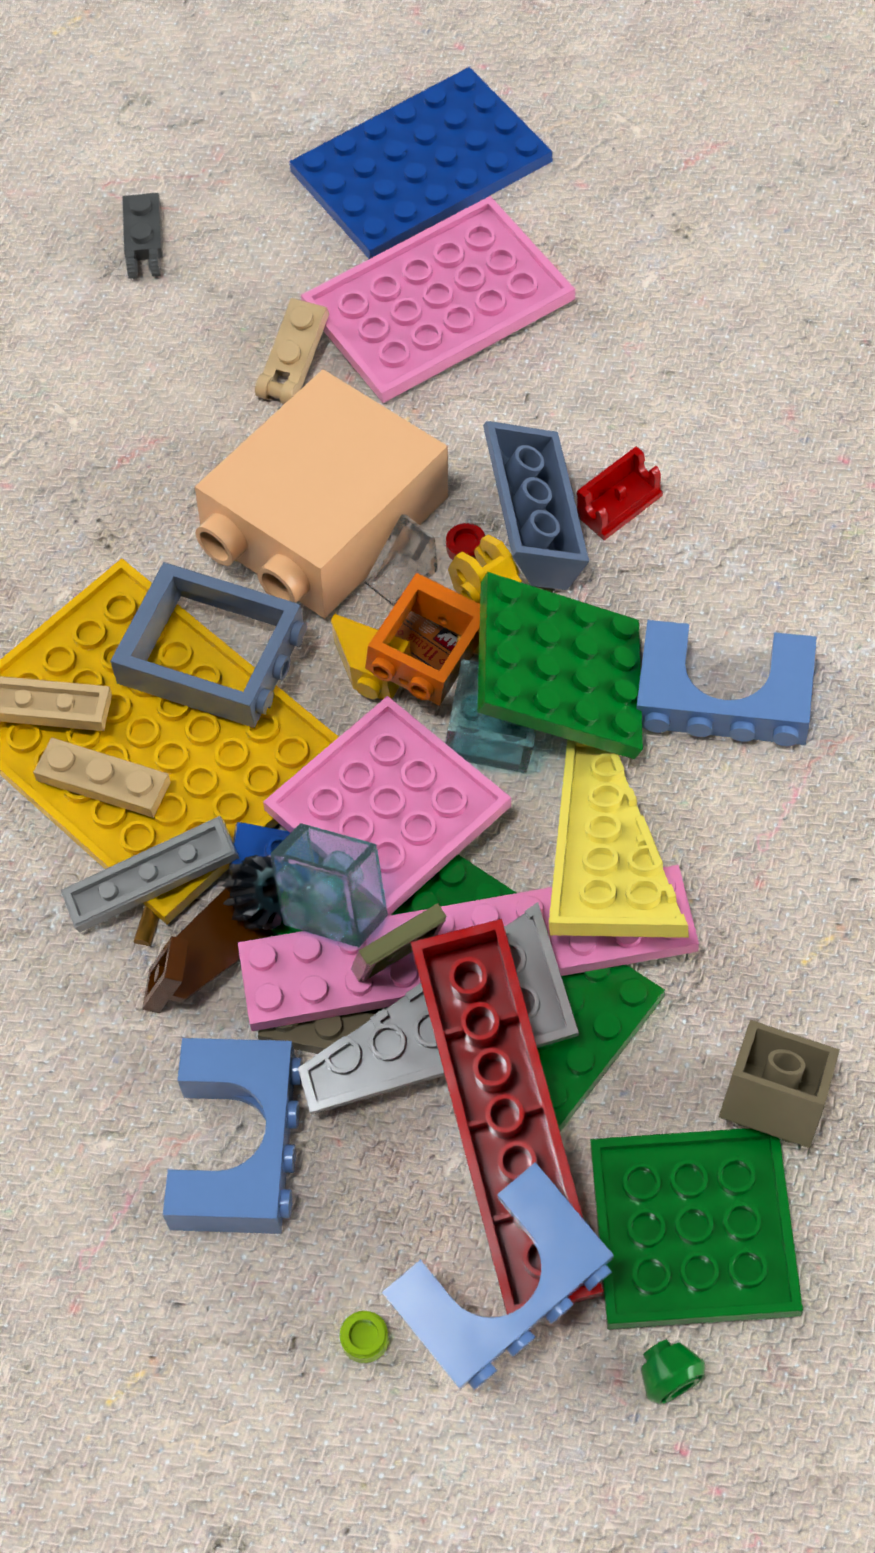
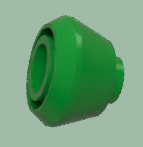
M665 1339L649 1348L643 1354L646 1362L640 1369L646 1397L657 1404H665L694 1387L705 1376L704 1360L681 1342L671 1345L668 1339Z

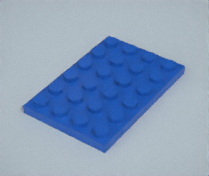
M467 67L289 161L291 173L366 257L371 259L551 163L552 150L470 67Z

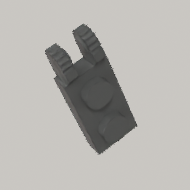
M159 192L122 196L124 254L128 278L136 279L139 273L137 260L149 259L148 265L152 277L161 276L160 258H163Z

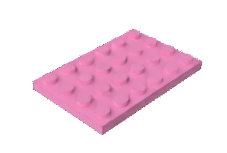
M489 196L301 295V300L327 307L329 316L323 331L382 403H385L575 300V288L497 202Z

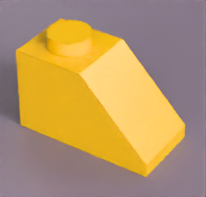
M334 613L331 618L334 643L352 688L369 699L379 698L383 700L387 696L393 699L399 685L391 681L380 680L371 671L365 669L368 645L378 630ZM394 636L389 646L411 656L410 642Z

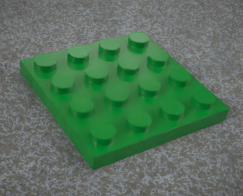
M487 572L481 581L477 712L636 759L643 750L642 711L637 710L641 675L639 620Z
M752 1128L590 1139L598 1237L613 1254V1259L606 1264L612 1272L602 1280L607 1330L802 1316L803 1306L780 1138Z

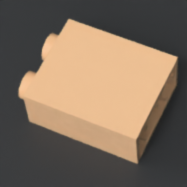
M322 369L195 486L200 526L195 531L196 538L202 549L219 564L230 566L237 560L257 574L258 580L267 594L294 603L299 601L325 619L448 498V446Z

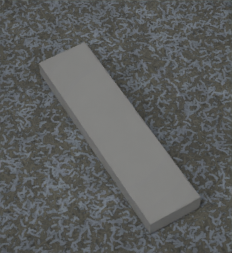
M218 816L62 889L61 893L74 928L78 932H82L238 859L239 856L224 820L221 816Z

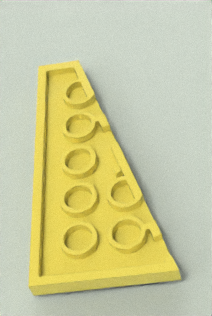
M567 739L549 914L550 935L689 938L688 923L684 913L681 914L676 902L675 891L664 873L663 862L645 818L640 814L634 791L629 787L626 780L624 767L619 755Z

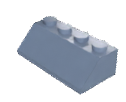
M486 421L483 428L512 557L531 586L568 590L589 563V557L559 434L555 431Z

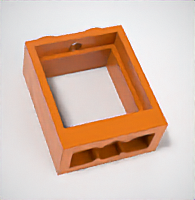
M416 573L369 643L365 669L371 671L380 680L391 681L409 690L418 699L429 700L440 706L479 644L480 604ZM410 611L461 635V638L440 671L389 646V643Z

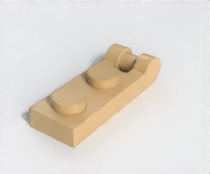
M294 298L290 299L264 371L257 379L255 385L256 397L267 400L270 397L280 399V403L285 404L302 388L329 316L327 307ZM279 376L288 378L284 384L277 382Z

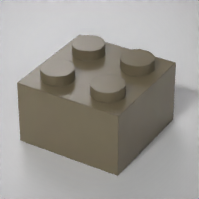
M750 1020L719 1118L734 1122L742 1127H749L778 1137L786 1142L810 1148L825 1107L840 1049Z

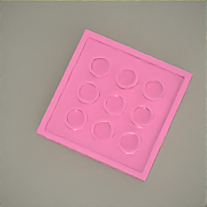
M387 696L264 800L263 804L264 810L381 913L385 916H390L511 807V797Z

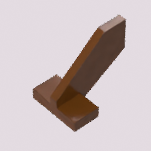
M224 889L176 937L171 936L151 965L142 1010L160 1013L168 1001L185 1002L240 961L238 942L270 937L272 931L245 929L243 921L231 920L234 907L223 904L230 897V892Z

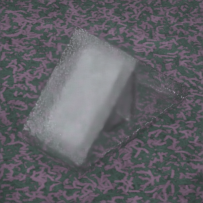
M401 514L364 583L394 606L416 573L430 578L438 571L435 537L406 514Z

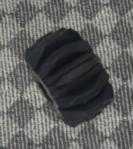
M253 855L246 857L245 860L241 861V864L234 865L233 868L229 869L232 879L227 880L222 886L230 892V897L223 904L234 907L231 920L243 921L245 929L271 930L281 925V921H286L292 917L293 913L290 906L295 905L299 899L292 894V888L298 881L289 880L290 866L279 865L277 856L267 855L262 857Z

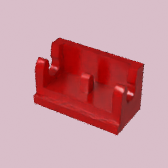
M637 446L577 490V512L579 519L604 541L663 496V491L660 489L661 473L659 468L654 466L648 471L644 465V452Z

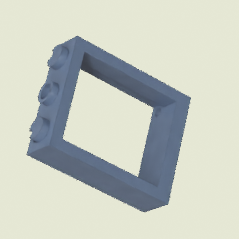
M163 562L110 662L117 684L255 728L261 714H266L267 708H271L274 698L273 690L278 680L285 679L290 667V656L295 646L300 647L302 645L303 636L307 632V624L303 621L301 604ZM181 596L276 626L243 692L147 661Z

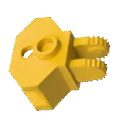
M489 534L480 540V545L474 550L476 559L460 552L454 557L448 567L456 592L479 604L481 581L487 572L522 582L519 577L520 571L510 551L501 540Z

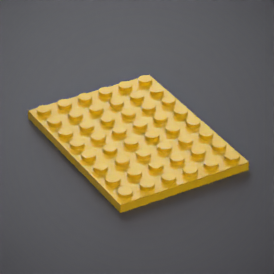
M122 558L0 659V676L110 686L112 699L104 731L0 722V775L104 869L218 816H221L224 820L232 841L237 822L274 828L278 822L264 810L263 801L339 737L277 685L273 690L274 698L271 708H267L266 714H261L255 728L117 684L110 660L152 582ZM178 604L174 608L147 659L148 662L242 692L255 669L254 666ZM51 737L168 773L171 783L154 818L36 781L33 772ZM229 863L143 904L167 925L230 868Z

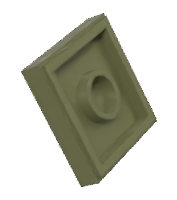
M438 903L360 949L351 966V970L357 980L364 982L412 953L410 942L437 936L447 917Z

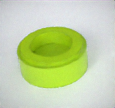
M370 1311L355 1312L345 1319L340 1328L339 1337L342 1349L355 1362L370 1363L376 1361L385 1353L388 1347L389 1334L384 1320L376 1313Z

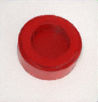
M462 523L451 528L446 535V551L448 556L453 560L457 554L463 552L476 559L474 550L480 545V540L486 536L484 531L479 526L471 523Z

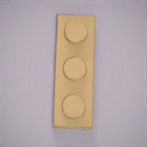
M0 676V722L104 731L112 699L110 686Z
M52 737L33 772L38 782L154 818L171 783L168 773Z

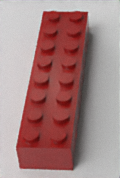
M498 919L410 943L503 1303L508 1315L525 1305L534 1294L541 1276V1260L535 1244L498 1200L497 1194L536 1162L582 1218L583 1216L503 921ZM601 1282L590 1291L583 1284L568 1298L574 1304L600 1297L603 1294Z

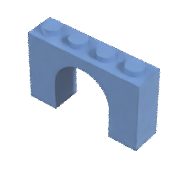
M647 620L637 700V710L642 711V728L655 733L674 731L689 733L695 737H707L709 735L731 737L741 742L761 740L775 742L781 746L806 745L810 724L816 636L774 632L769 677L765 684L748 697L737 700H722L708 696L700 691L691 682L687 674L685 664L689 624Z
M182 1038L177 1081L183 1097L230 1099L247 1103L264 1117L266 1129L257 1151L239 1166L221 1171L168 1169L163 1217L169 1230L282 1234L283 1218H290L292 1212V1190L285 1189L287 1173H294L296 1164V1147L289 1144L290 1129H298L300 1109L299 1101H293L294 1085L302 1084L298 1067L303 1064V1059L295 1056L292 1041Z
M536 1162L497 1194L498 1200L531 1238L540 1256L541 1276L539 1284L525 1305L513 1313L500 1317H483L472 1314L452 1299L421 1259L382 1292L459 1389H462L468 1383L474 1390L481 1386L497 1371L492 1362L506 1350L514 1357L536 1338L530 1331L545 1317L551 1324L574 1305L568 1298L583 1284L589 1291L592 1290L612 1272L606 1264L613 1259V1254Z

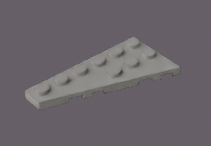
M537 902L528 908L523 915L507 926H504L535 1043L537 1048L576 1037L579 1035L540 906ZM421 983L405 993V996L370 1017L371 1020L347 1036H343L298 1067L311 1115L444 1076Z

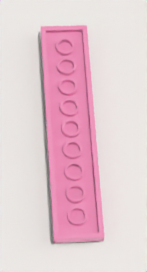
M679 865L663 867L669 884L673 886L681 914L684 913L688 923L689 938L550 935L549 914L552 887L442 906L441 908L447 917L438 933L440 935L502 919L503 925L507 926L538 902L561 976L698 952L699 948ZM425 910L238 942L251 1031L386 1008L405 996V993L421 983L413 952L364 982L357 980L351 970V966L360 949Z

